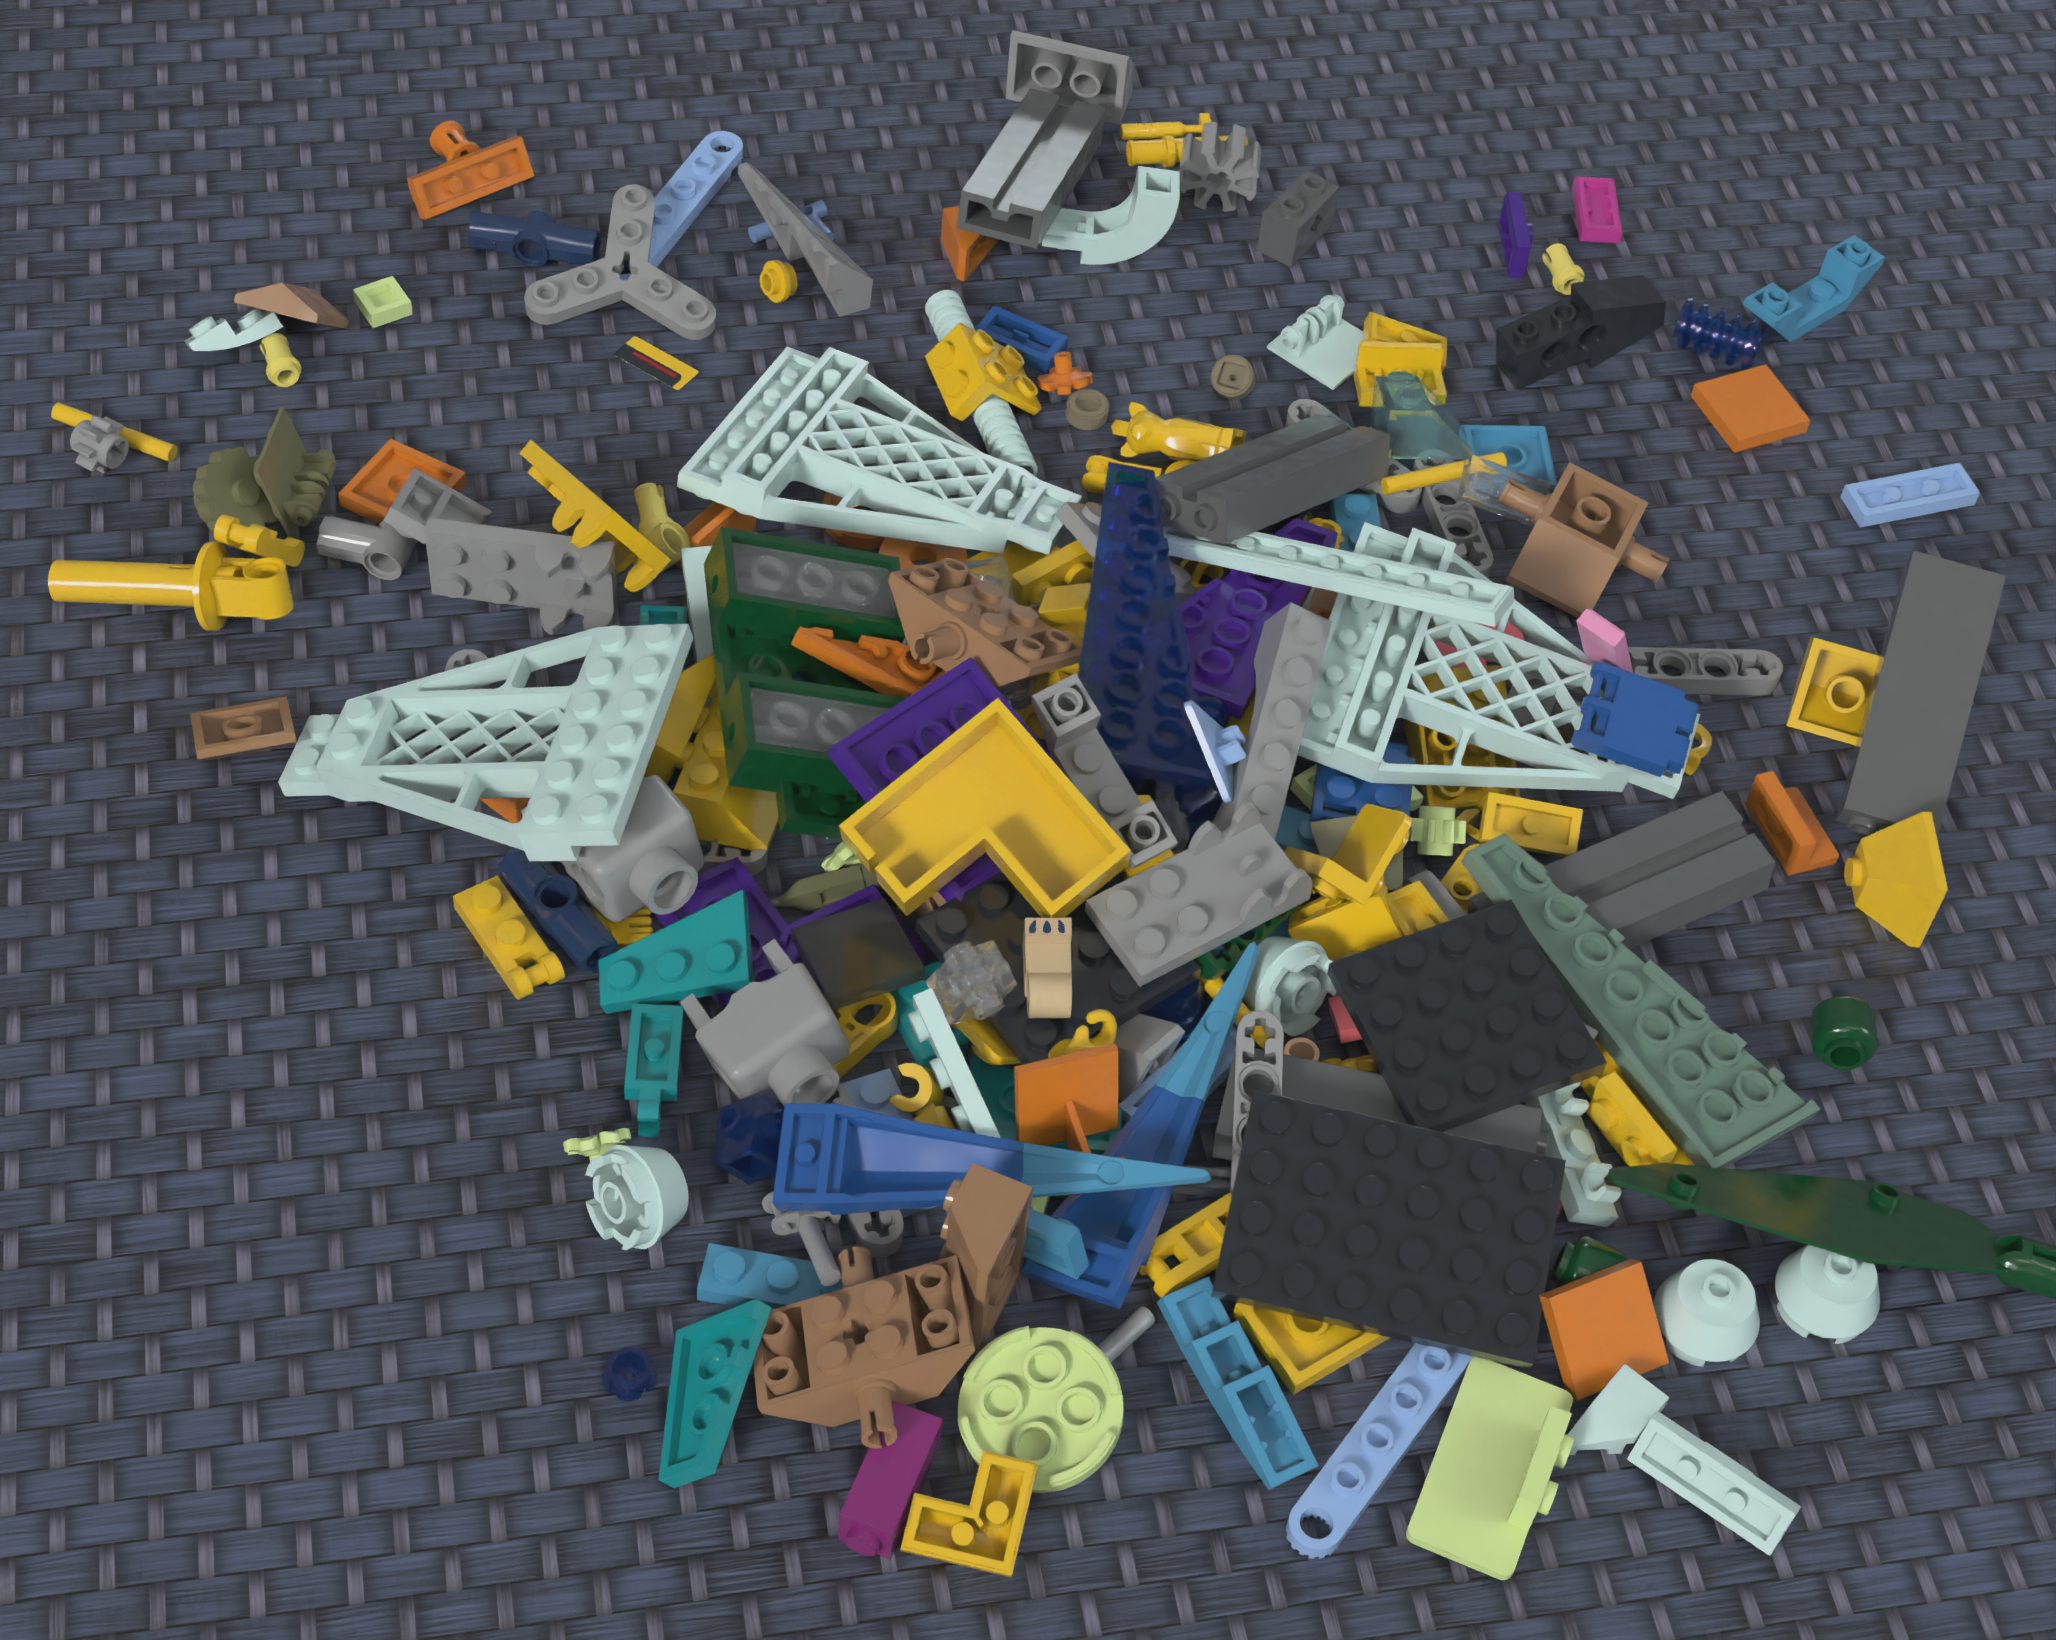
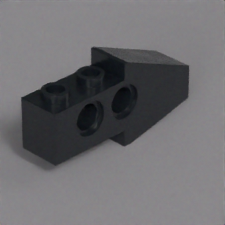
M1644 275L1571 284V296L1496 329V363L1517 390L1582 361H1585L1589 368H1593L1663 326L1666 301Z

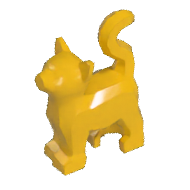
M1131 402L1129 406L1132 417L1130 422L1115 419L1111 425L1113 435L1127 437V442L1121 448V455L1125 457H1136L1139 454L1160 451L1173 460L1197 462L1244 444L1246 431L1240 429L1224 428L1179 417L1164 420L1160 416L1148 411L1145 406L1135 402Z

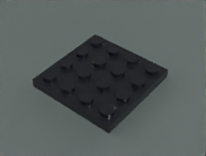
M1002 871L964 892L961 901L955 897L916 920V932L1022 1065L1049 1059L1048 1054L1058 1042L1064 1039H1072L1076 1029L1081 1025L1089 1028V1039L1095 1037L1101 1031L1103 1023L1100 1021L1096 1024H1089L1086 1020L1089 1012L1095 1009L1108 1010L1114 1015L1117 1027H1119L1139 1013L1145 1012L1198 980L1201 967L1193 959L1139 987L1086 914V901H1084L1065 917L1072 918L1071 1017L1028 1018L1027 997L1024 996L1022 948L1025 918H1041V916ZM1118 873L1089 898L1125 881V877Z
M1512 899L1329 963L1327 974L1409 1125L1445 1132L1604 1072L1607 1062Z

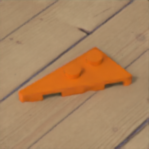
M800 626L791 642V645L886 695L908 698L947 673L933 662L928 664L919 663L921 658L919 660L913 658L909 645H904L894 640L862 635L858 643L832 639L833 630L818 627L804 628Z

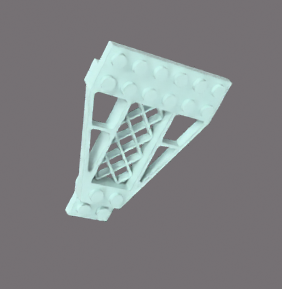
M786 347L684 465L678 475L677 487L692 492L700 498L710 499L733 508L741 514L751 515L759 519L1002 554L1011 541L1028 550L1039 551L1049 555L1066 530V526L1056 515L1065 502L1080 503L1082 498L1079 494L1038 479L1022 467L982 453L868 374V361L831 347L820 358ZM858 397L866 398L894 419L853 403ZM855 445H865V447L852 448ZM836 448V450L823 451L822 449ZM902 460H905V461H906V463H899V464H894V463L892 462V461H902ZM876 463L878 466L865 467L863 464ZM946 476L948 479L935 480L934 477ZM918 479L919 482L906 483L905 480ZM800 481L843 499L837 506L778 498V496L789 482ZM959 495L961 498L948 499L947 496ZM865 506L875 511L854 509V507Z
M1364 522L1353 553L1492 582L1454 553L1456 543L1416 528H1412L1407 538ZM1338 592L1328 619L1332 621L1299 746L1298 756L1370 783L1622 792L1629 782L1672 799L1677 794L1700 714L1697 713L1693 732L1689 736L1690 744L1684 767L1681 768L1680 774L1664 771L1661 777L1576 748L1571 742L1566 744L1556 727L1571 722L1574 729L1579 730L1584 714L1580 708L1581 706L1576 705L1568 690L1589 696L1593 682L1590 671L1595 661L1515 599L1494 630L1475 622ZM1507 621L1540 646L1505 634L1504 630ZM1437 640L1456 647L1457 652L1442 656L1434 641ZM1420 648H1422L1429 661L1414 666ZM1478 657L1499 663L1502 668L1487 673ZM1465 662L1474 678L1459 683L1450 667ZM1436 672L1445 688L1430 693L1421 677ZM1526 673L1545 680L1547 685L1532 690L1523 674ZM1510 679L1519 695L1504 700L1495 684ZM1602 683L1598 698H1601L1605 683ZM1481 689L1490 705L1475 710L1466 694ZM1555 696L1564 712L1549 717L1540 700ZM1453 699L1456 706L1446 703L1445 701ZM1526 706L1536 722L1520 727L1511 711ZM1498 716L1501 723L1490 718ZM1594 717L1592 727H1590L1589 732L1591 733L1593 731L1596 717ZM1403 718L1453 737L1456 740L1457 746L1451 765L1392 764L1384 762L1382 758L1395 720ZM1543 733L1547 740L1537 737L1535 735ZM1472 744L1537 769L1462 766L1461 761L1466 745Z
M689 624L596 627L348 699L341 714L309 716L278 781L284 796L330 795L348 802L375 801L524 850L529 862L577 861L582 846L619 845L693 641ZM586 656L578 678L572 685L524 688L531 672ZM506 679V682L499 688L474 689ZM513 726L516 727L515 730L511 731L510 733L506 734L500 739H495L496 736L507 731ZM558 726L557 731L553 732L552 734L546 736L543 739L540 737L541 735ZM469 727L472 729L453 741L449 740ZM423 729L427 730L419 736L415 737L414 739L408 741L407 743L405 742L406 739L422 731ZM529 742L532 744L530 747L526 748L525 750L521 751L515 756L512 757L510 755L511 753L528 744ZM483 744L487 745L468 758L464 756ZM438 745L442 746L441 748L424 757L423 759L420 758L421 755L427 753L428 751L432 750ZM530 798L523 818L518 823H510L474 811L479 799ZM456 799L454 803H449L443 800Z

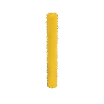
M59 402L53 406L51 412L52 419L76 427L83 420L91 421L93 416ZM125 426L119 434L126 438L129 447L168 462H173L177 456L178 447L174 444Z
M1496 452L1384 477L1381 479V489L1385 495L1501 470L1506 468L1507 460L1503 452Z

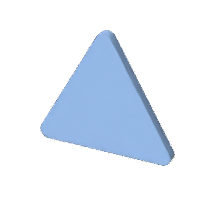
M1192 700L1185 702V710L1221 797L1225 803L1233 801L1232 764L1246 757V753L1240 745L1245 743L1246 739L1237 725L1223 728Z

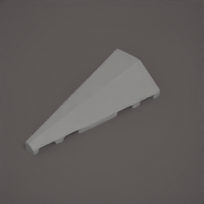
M747 162L739 164V177L788 261L803 257L806 259L838 316L841 317L870 308L873 279L753 165Z

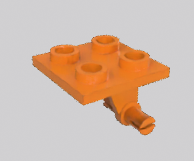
M1115 1043L1014 1067L1016 1141L1043 1146L1066 1141L1069 1149L1072 1151L1091 1153L1085 1136L1118 1128V1048Z

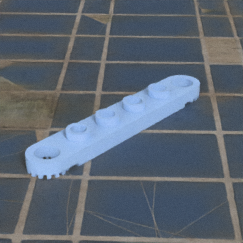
M716 131L708 134L654 198L655 218L649 263L656 268L731 176V171L738 166V163H741L743 159V143L739 136L727 131ZM719 146H721V149H724V146H726V150H729L730 148V151L717 152L715 151V148L716 150H718ZM624 261L623 270L627 267V270L630 271V261ZM621 274L620 280H628L631 274Z
M1414 1344L1292 1508L1286 1525V1537L1291 1542V1547L1299 1551L1298 1554L1302 1556L1304 1554L1308 1555L1311 1559H1314V1557L1321 1559L1325 1555L1329 1554L1330 1556L1338 1548L1344 1537L1359 1520L1463 1377L1470 1360L1474 1356L1447 1351L1437 1347ZM1311 1515L1313 1518L1319 1516L1321 1521L1325 1520V1524L1329 1525V1531L1331 1532L1322 1539L1311 1538L1302 1531L1300 1521L1302 1522L1305 1517L1307 1519L1310 1518Z

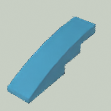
M1206 1277L1162 1297L1157 1304L1209 1401L1266 1488L1271 1490L1315 1469L1319 1465L1270 1366L1261 1367L1239 1321L1231 1323L1220 1299L1211 1297L1213 1285L1209 1277Z

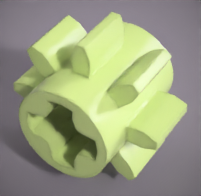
M1419 806V818H1412L1408 841H1417V854L1453 856L1454 843L1465 844L1467 821L1455 820V807Z

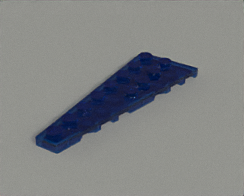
M1109 462L1105 475L1077 676L1101 714L1096 729L1124 775L1207 791L1212 773L1208 769V763L1184 707V703L1190 700L1199 706L1197 692L1193 690L1190 675L1191 659L1181 609H1178L1176 602V581L1174 574H1171L1168 560L1169 545L1167 538H1164L1160 518L1162 508L1154 470Z

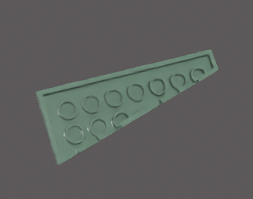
M1505 833L1467 851L1461 861L1494 905L1512 899L1579 1016L1586 1025L1599 1031L1596 1038L1695 1166L1726 1168L1809 1121L1820 1110L1813 1099L1806 1103L1782 1082L1785 1075L1773 1066L1768 1070L1744 1049L1747 1042L1735 1032L1730 1034L1723 1031L1709 1019L1710 1016L1704 1011L1706 1007L1652 960L1645 964L1623 945L1622 942L1625 937L1615 928L1608 932L1586 913L1585 910L1588 905L1578 896L1573 898L1557 888L1551 882L1552 879L1546 875L1548 870Z

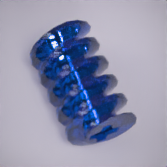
M1690 295L1682 307L1674 329L1673 338L1677 335L1678 348L1684 350L1693 340L1694 354L1701 355L1709 346V357L1711 360H1717L1725 351L1726 365L1732 366L1741 357L1742 370L1750 369L1758 357L1768 325L1762 332L1757 331L1758 318L1753 317L1745 327L1741 326L1742 313L1738 311L1730 321H1726V307L1723 306L1720 307L1714 316L1709 315L1710 302L1705 301L1698 310H1694V296Z

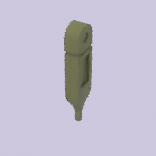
M858 864L801 879L787 892L779 896V898L771 899L770 901L774 907H792L802 911H811L827 907L871 885H874L878 891L883 888L877 881L876 871L871 874L864 865L860 866Z

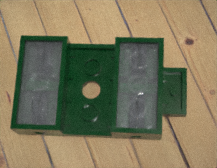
M721 527L703 565L728 786L776 792L780 831L842 839L839 825L864 806L866 802L827 753L836 743L906 698L882 694L791 645V642L801 626L804 628L818 627L833 630L832 639L858 643L860 637L865 635L902 643L905 633L888 582L891 572L901 570L899 557ZM798 671L809 672L814 683L793 680L792 675Z

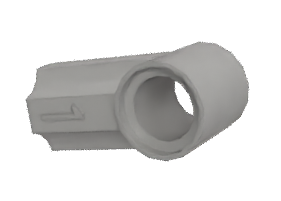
M325 516L319 527L317 549L320 555L363 564L367 571L377 578L395 580L401 576L417 544V540L402 536L393 526L384 521L379 526H374L333 516Z

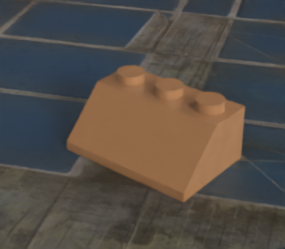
M972 1163L963 1181L955 1179L946 1194L943 1210L949 1213L940 1234V1238L945 1239L946 1242L938 1260L954 1255L958 1256L975 1348L973 1355L976 1356L984 1348L1022 1272L1033 1187Z

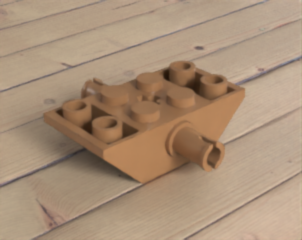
M1570 462L1553 493L1548 492L1547 495L1510 477L1497 502L1533 519L1531 524L1535 526L1506 579L1507 582L1577 618L1586 609L1593 610L1615 567L1619 568L1623 565L1657 584L1670 558L1635 542L1636 536L1633 535L1649 502Z
M945 558L942 561L915 565L912 568L890 573L888 582L907 643L910 646L913 658L915 660L921 658L919 662L921 664L933 662L948 672L972 657L995 687L998 688L1074 665L1087 659L1089 652L1074 643V639L1070 634L1054 629L1042 621L1039 616L1041 603H1034L1030 606L1018 605L1005 596L999 586L983 581L971 573L969 567L962 561Z
M859 1246L852 1247L855 1264L850 1262L848 1249L843 1250L838 1256L843 1289L770 1311L753 1361L757 1405L761 1414L829 1427L860 1419V1435L863 1445L874 1449L882 1448L880 1431L884 1432L886 1445H892L897 1440L898 1435L894 1424L891 1401L910 1405L937 1397L975 1351L963 1275L957 1255L874 1279L873 1257L869 1249Z

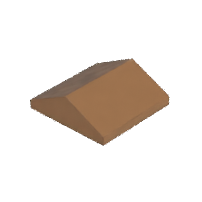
M281 282L235 295L234 303L317 324L348 329L349 320L311 288Z
M287 696L190 713L195 749L199 762L293 746L297 743Z

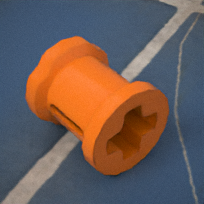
M456 121L441 123L433 130L430 136V146L437 154L444 155L447 162L481 149L477 143L471 142L465 137V130ZM448 133L452 135V139L447 135Z

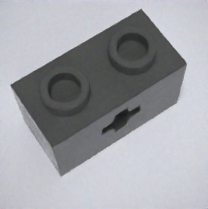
M1304 170L1262 213L1257 251L1292 267L1333 225L1340 186Z

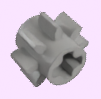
M93 415L91 421L83 420L78 423L70 438L72 450L80 453L75 463L92 472L98 470L102 473H106L108 468L114 469L120 466L125 460L129 449L128 440L119 435L124 426L106 416L101 418L97 415Z

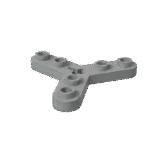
M637 184L621 187L613 197L605 258L536 281L527 288L524 296L526 314L532 321L543 325L555 324L623 300L689 340H700L708 337L716 326V309L710 300L649 263L655 218V199L650 190ZM624 261H630L631 275H629L628 280H620Z

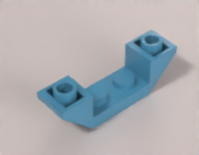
M1853 235L1827 250L1820 273L1815 278L1789 293L1772 282L1746 297L1743 305L1782 337L1792 342L1843 312L1880 268L1885 257L1870 247L1865 241Z

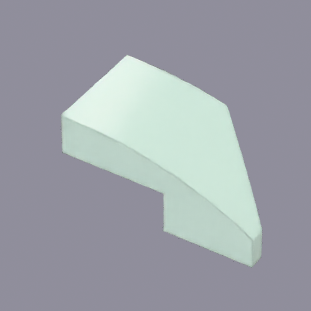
M1624 1364L1568 1433L1569 1436L1575 1438L1569 1455H1575L1577 1450L1606 1449L1607 1454H1622L1625 1445L1636 1442L1651 1417L1657 1411L1661 1412L1670 1397Z

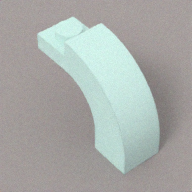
M1138 166L1133 190L1125 201L1114 208L1097 212L1062 208L1043 238L1042 246L1080 251V264L1089 265L1116 263L1142 254L1162 239L1174 221L1180 200V171Z

